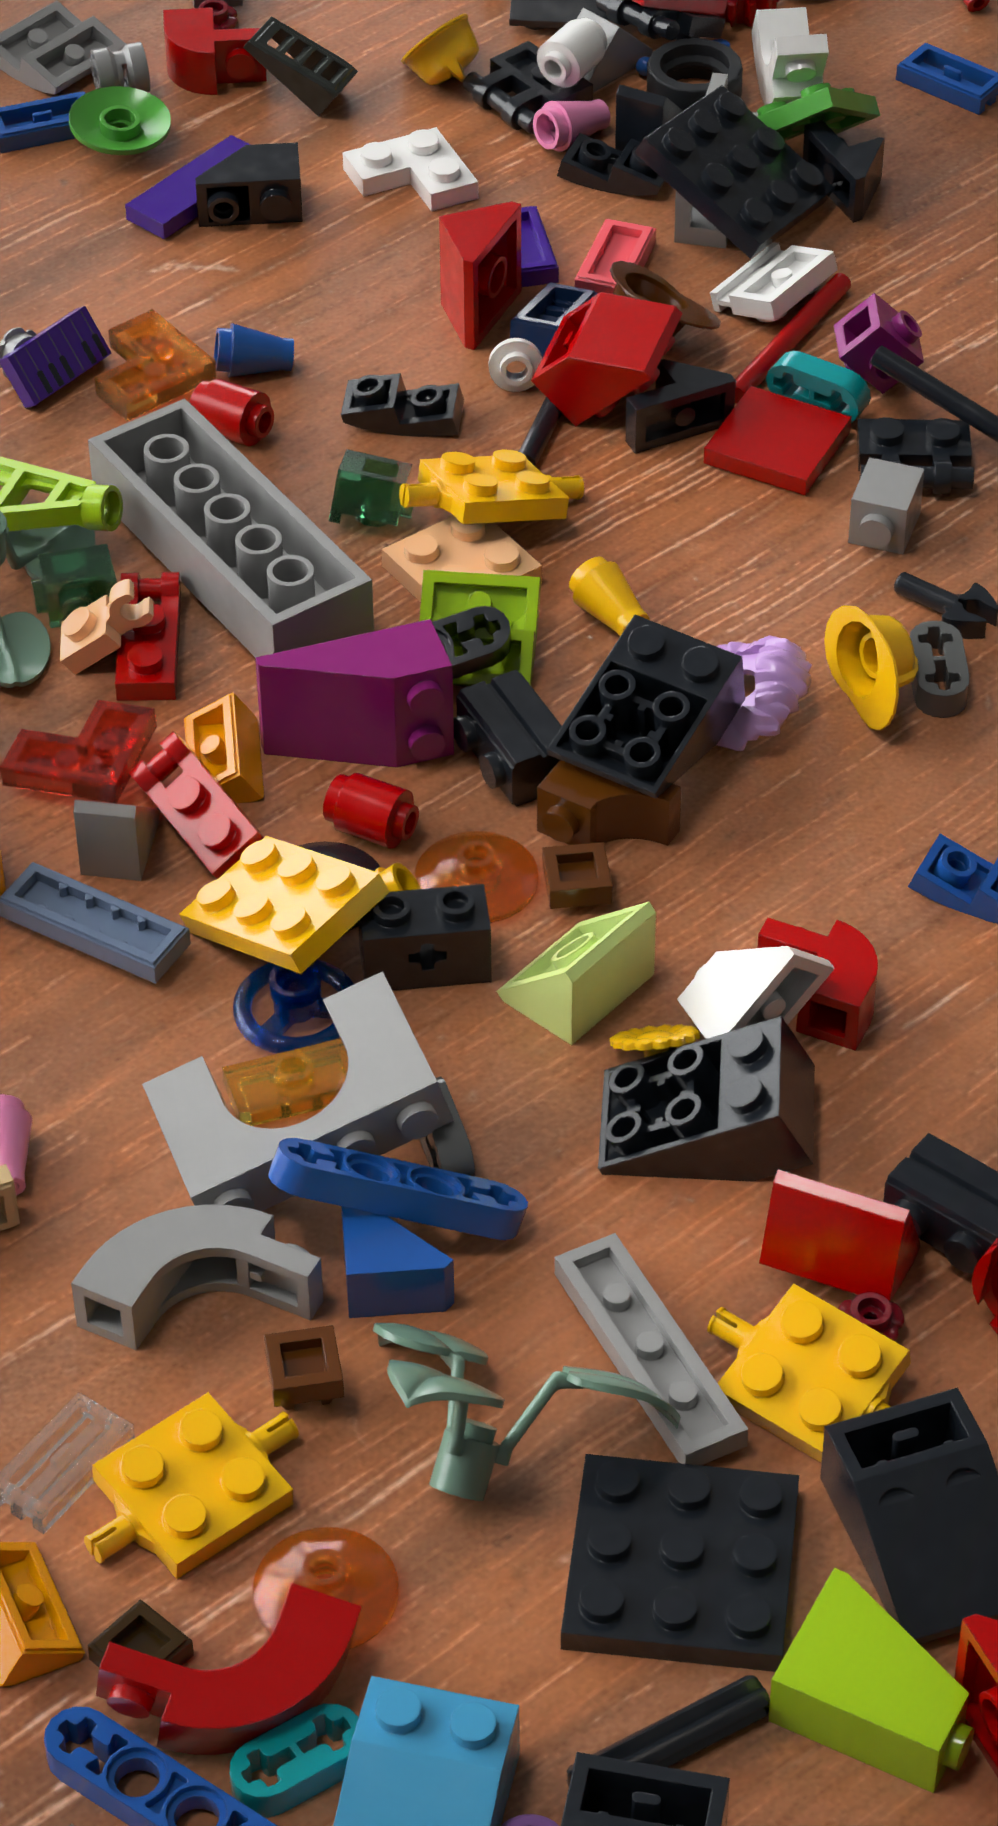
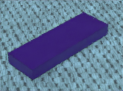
M230 135L125 204L126 220L162 239H166L198 217L195 178L245 145L251 144Z

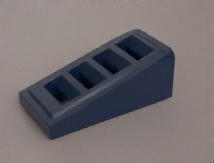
M552 282L548 283L510 321V338H522L532 342L539 349L543 358L563 317L598 293L594 290Z

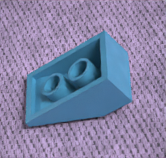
M371 1676L352 1737L333 1826H501L520 1756L519 1705Z

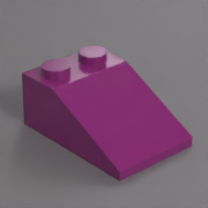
M431 619L255 657L261 747L266 755L387 767H401L454 755L452 663Z

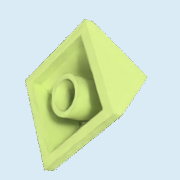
M645 902L577 923L496 992L504 1003L570 1045H573L654 975L656 911L650 902Z

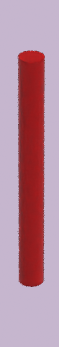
M843 273L834 274L735 378L736 404L750 386L757 388L766 378L770 368L786 352L792 351L851 288V281L848 276Z

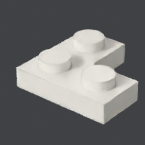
M437 127L428 130H416L406 136L383 142L368 143L361 148L343 152V170L363 197L411 184L431 212L478 199L477 179Z

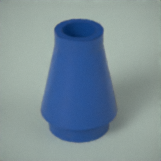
M231 323L230 328H217L214 346L215 371L227 372L228 378L280 370L292 371L294 361L293 338L278 337Z

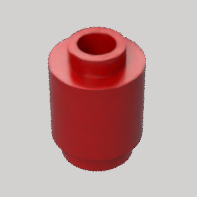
M215 379L211 382L202 381L199 383L190 398L189 403L227 440L246 446H254L262 438H265L272 429L274 411L271 407L270 398L263 392L222 379Z
M353 773L350 776L339 774L333 779L326 792L323 803V816L325 820L334 823L337 831L393 849L401 840L407 841L414 833L419 819V808L414 805L413 793L410 790L360 773Z

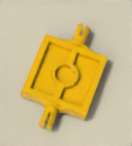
M502 449L494 451L493 456L473 457L462 452H446L442 454L441 458L420 459L418 472L420 484L403 483L399 490L400 503L404 508L433 506L436 509L442 508L452 513L462 524L566 519L569 499L579 500L584 495V481L580 475L566 477L545 475L523 453Z
M794 1283L771 1314L757 1325L753 1326L727 1311L726 1308L720 1307L716 1311L717 1317L713 1315L707 1327L709 1334L715 1335L739 1349L737 1358L718 1382V1385L737 1413L822 1463L825 1426L891 1407L888 1405L891 1390L911 1364L909 1349Z
M208 1392L92 1464L93 1481L114 1504L117 1518L84 1537V1543L90 1555H94L95 1561L100 1564L134 1541L139 1546L156 1554L172 1575L178 1579L293 1505V1488L272 1466L268 1455L299 1437V1431L292 1418L289 1419V1415L283 1411L272 1420L250 1432L236 1424Z

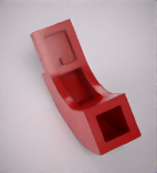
M291 1582L275 1628L264 1645L247 1659L220 1669L200 1670L184 1667L109 1641L98 1671L96 1696L107 1699V1704L113 1710L128 1717L145 1719L150 1714L160 1717L157 1747L193 1755L235 1753L245 1743L323 1702L339 1678L356 1632L362 1606Z

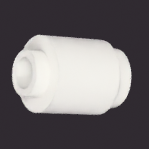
M582 18L569 21L538 49L537 64L541 73L549 82L558 87L568 88L573 86L603 59L607 47L606 34L602 27L591 19Z

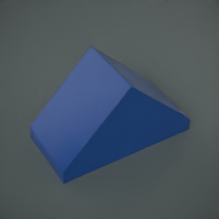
M341 1206L349 1318L445 1312L455 1303L454 1260L388 1216Z

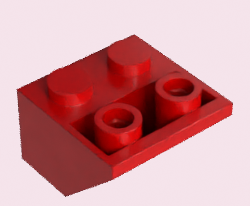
M600 292L563 317L531 382L575 427L593 415L602 418L616 407L622 397L632 391L635 394H640L656 381L660 374L657 366L662 356L675 343L676 338L673 336V333L683 313L673 305Z

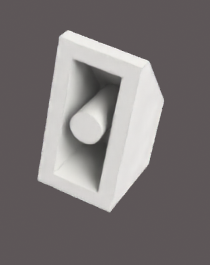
M789 946L718 951L697 971L694 979L677 1000L705 1039L780 1016L788 1025L835 968L827 959Z

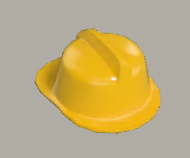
M466 13L461 14L431 32L411 48L401 59V62L412 69L428 85H438L452 77L463 82L465 79L463 69L475 59L479 52V45L469 24L468 15Z
M843 605L833 611L826 624L824 638L826 659L832 676L840 688L847 694L862 720L871 729L883 730L890 725L896 714L899 688L913 682L917 675L918 659L914 654L910 635L901 622L887 615H868L857 606Z

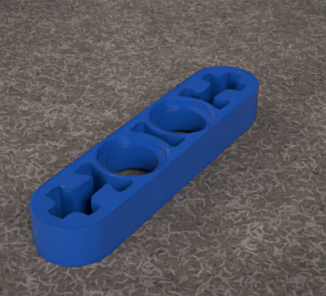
M285 1138L279 1142L268 1174L271 1182L279 1189L301 1198L498 1240H509L517 1236L528 1208V1201L523 1194L497 1181L300 1138Z
M90 1707L65 1709L55 1715L45 1728L44 1745L50 1771L61 1782L129 1826H176L180 1816L193 1809H206L213 1812L219 1819L216 1826H277L100 1711ZM88 1738L92 1739L94 1754L82 1747L74 1749L70 1754L67 1753L65 1743L69 1740L80 1745ZM99 1760L105 1763L101 1774ZM136 1770L148 1771L159 1779L156 1788L149 1794L141 1797H130L122 1794L117 1789L120 1779L127 1773Z

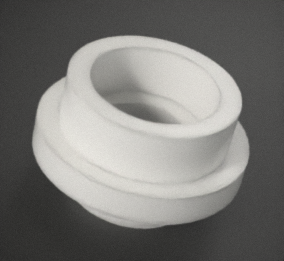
M522 338L506 339L499 343L490 354L488 361L490 376L494 383L504 390L511 392L527 390L534 386L531 379L542 360V355L539 349L528 340ZM514 361H520L526 365L525 369L518 373H511L506 368Z

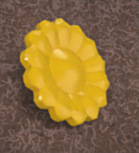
M668 1024L660 1026L648 1025L640 1029L631 1028L627 1031L618 1032L610 1038V1046L613 1049H622L624 1051H643L645 1058L668 1051L669 1047H678L696 1042L697 1039H700V1031L694 1026L682 1024L674 1026Z

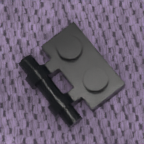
M596 0V8L606 13L610 21L622 26L629 24L637 26L638 31L642 35L652 39L662 37L671 41L674 39L700 37L721 38L726 20L723 17L644 7L632 0Z
M527 41L491 58L489 75L482 77L477 72L469 73L464 79L463 86L465 90L472 94L475 103L486 110L494 109L499 112L504 123L515 130L524 129L529 134H534V115L539 109H542L545 103L549 101H592L593 84L583 77L576 84L568 88L552 84L543 76L538 67L537 52L539 47ZM513 91L517 95L512 97L508 93Z
M890 417L858 419L857 454L858 471H860L859 480L870 457L923 468V488H932L933 494H950L951 489H973L974 467H971L972 450L969 424L962 420L947 418L934 420L894 419Z

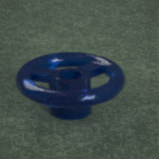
M318 959L302 974L267 963L248 975L238 987L232 1008L234 1020L242 1035L252 1044L265 1051L285 1056H304L322 1052L341 1041L334 1023L320 1032L307 1036L289 1037L283 1035L293 1024L306 1022L312 1017L331 1019L323 1001L327 997H322L321 981L332 986L337 992L354 985V982L341 969ZM269 984L270 996L274 1002V1014L260 1026L252 1014V1002L257 993Z

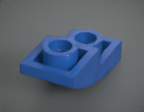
M940 833L908 887L948 908L998 924V858L992 864Z

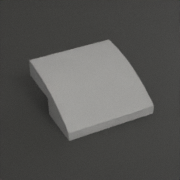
M56 0L0 33V70L35 90L55 95L92 73L90 51L92 49L106 47L110 51L122 50L126 43L95 16L82 22Z

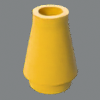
M600 556L594 557L580 565L571 576L569 588L573 592V602L614 630L619 636L622 635L634 615L650 620L647 613L641 608L616 562H608Z

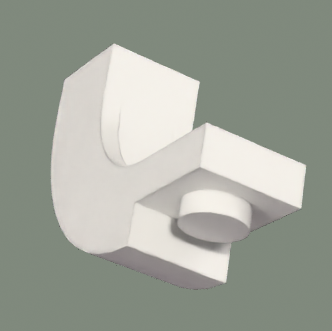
M806 7L756 10L751 34L757 80L763 103L767 105L785 101L788 104L802 98L800 92L803 89L823 83V73L829 54L827 34L809 35Z

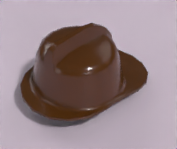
M618 261L612 264L610 272L616 282L614 295L673 305L683 313L673 333L674 337L685 325L710 330L720 327L721 321L715 314L680 294L672 285L654 272L631 262Z

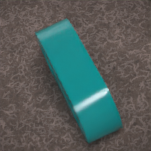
M799 351L786 352L770 368L766 376L767 387L770 392L851 416V423L869 405L871 399L870 389L866 381L859 374Z
M321 1704L306 1710L245 1743L235 1752L230 1761L229 1774L232 1796L263 1817L270 1818L290 1810L343 1781L351 1741L359 1717L350 1708L345 1706ZM326 1734L333 1742L342 1739L343 1747L333 1751L327 1744L317 1746V1738ZM262 1770L268 1777L277 1775V1783L267 1787L261 1779L252 1781L251 1774Z

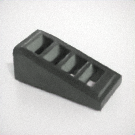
M272 16L243 47L318 116L358 72L344 59ZM271 38L279 44L276 49L267 44ZM287 52V53L290 54L294 59L288 57L287 55H285V53Z

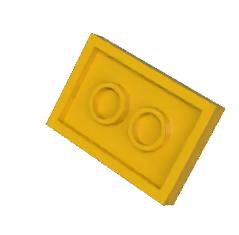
M265 836L262 840L248 846L241 854L240 860L220 878L201 888L196 899L179 915L186 927L189 928L190 933L302 974L389 893V890L378 872Z

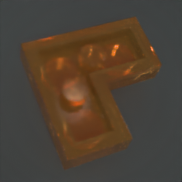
M151 309L108 330L110 348L127 362L94 377L96 395L126 421H129L192 391L202 381L216 379V361L161 315Z

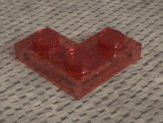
M98 700L78 737L21 729L0 766L3 786L117 804L131 778L129 771L138 764L157 728L155 708Z

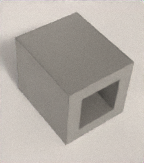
M869 457L851 499L848 543L903 555L921 513L924 469Z

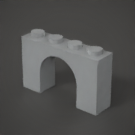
M383 971L323 999L347 1051L348 1071L344 1084L333 1101L321 1112L306 1121L289 1127L268 1129L250 1126L236 1119L229 1112L203 1056L142 1084L195 1206L232 1205L263 1211L291 1197H297L279 1189L268 1177L278 1144L285 1138L306 1139L380 1156L412 1140L423 1138L435 1129L454 1121L439 1084Z

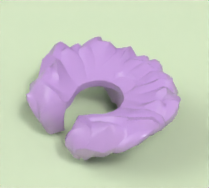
M769 635L748 644L729 642L728 644L718 645L717 647L742 656L744 675H753L755 677V690L745 697V701L717 744L718 746L736 751H743L747 741L757 740L759 736H776L780 734V727L785 722L787 716L799 711L798 699L807 694L811 684V676L808 672L812 664L806 661V653L801 650V647L786 638Z

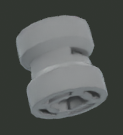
M141 42L125 44L122 50L110 51L106 47L90 51L95 89L123 86L146 92L150 91L149 69Z

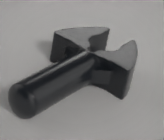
M907 572L901 573L895 580L894 591L897 594L943 614L941 621L951 624L958 629L963 639H983L986 633V623L997 626L998 605L991 594L978 583H974L964 594H954Z

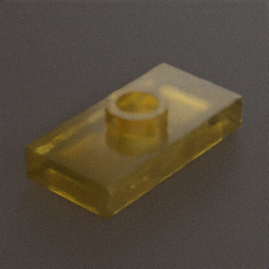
M339 1038L222 1067L223 1083L236 1118L247 1125L255 1126L327 1107L344 1084L348 1071V1055Z

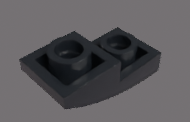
M579 133L561 160L557 173L558 177L575 184L622 195H657L666 182L634 153L641 142L631 138L624 150L619 151L601 140L590 138L582 133Z
M401 373L382 376L366 375L359 379L348 380L341 417L345 424L384 434L413 437L458 435L464 398L459 383L441 386L425 385L418 389L406 390Z

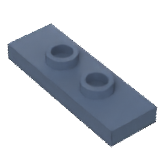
M34 862L0 896V917L155 984L191 944L189 928Z

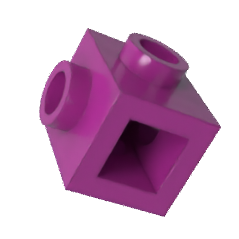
M873 293L834 324L839 359L844 362L847 369L859 374L882 394L899 381L870 364L874 353L881 345L917 367L924 363L920 344L922 331L916 320L904 310L898 313L876 293Z

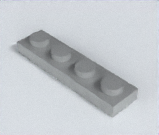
M616 1233L555 1257V1276L619 1373L645 1385L667 1401L679 1413L681 1419L677 1429L655 1407L648 1402L638 1400L679 1463L704 1465L747 1447V1426Z

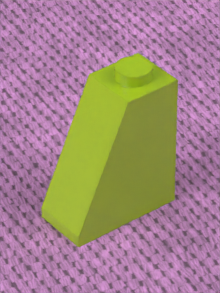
M834 1568L772 1677L768 1721L932 1793L935 1792L947 1767L956 1771L961 1768L970 1749L975 1732L973 1727L965 1724L969 1693L848 1573Z

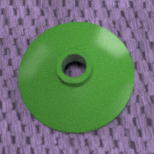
M112 86L95 89L79 97L70 108L69 127L74 137L90 149L111 155H133L151 150L167 138L171 129V115L167 106L159 98L146 91L132 87Z

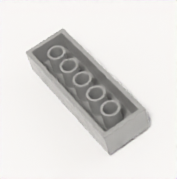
M185 398L88 439L92 480L100 485H114L120 490L123 499L121 521L171 572H180L181 582L254 657L374 631L372 579Z

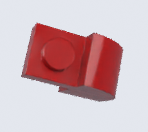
M213 8L163 10L167 73L177 86L193 93L217 95V84L267 81L266 68L243 48L260 28L214 30Z
M767 918L758 933L757 948L789 946L827 959L835 968L797 1013L796 1032L856 1051L874 1015L878 959L873 945L859 930L839 920H836L828 936L802 927Z

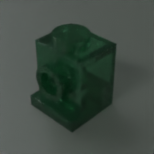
M346 449L338 469L329 522L340 524L343 514L354 516L358 522L372 527H382L387 524L397 526L400 517L412 519L415 507L404 508L401 505L399 490L403 483L409 484L413 464Z
M101 544L38 554L41 578L31 580L36 614L47 613L50 628L61 627V622L75 609L86 607L104 595L109 597L110 590L117 583L108 545Z

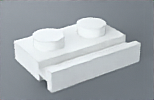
M773 242L710 292L713 309L716 312H721L726 307H731L734 315L756 318L760 322L779 320L787 314L789 309L805 296L815 292L821 283L838 270L834 251L791 245L783 251L780 249L779 243Z

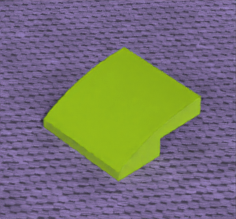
M423 570L419 621L431 619L433 622L480 606L494 607L503 612L509 620L512 645L505 659L494 666L453 679V685L471 686L482 681L489 684L492 678L516 669L531 685L539 617L540 577ZM485 627L475 630L476 638H479L483 645H490L494 642L493 634H489ZM458 635L452 636L455 657L463 655L462 645L459 646Z

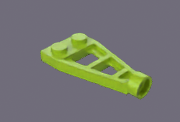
M0 456V485L3 486L0 490V511L6 517L9 531L78 525L88 530L111 532L119 526L123 514V499L120 490L116 486L96 484V481ZM31 489L50 494L44 503L20 505Z

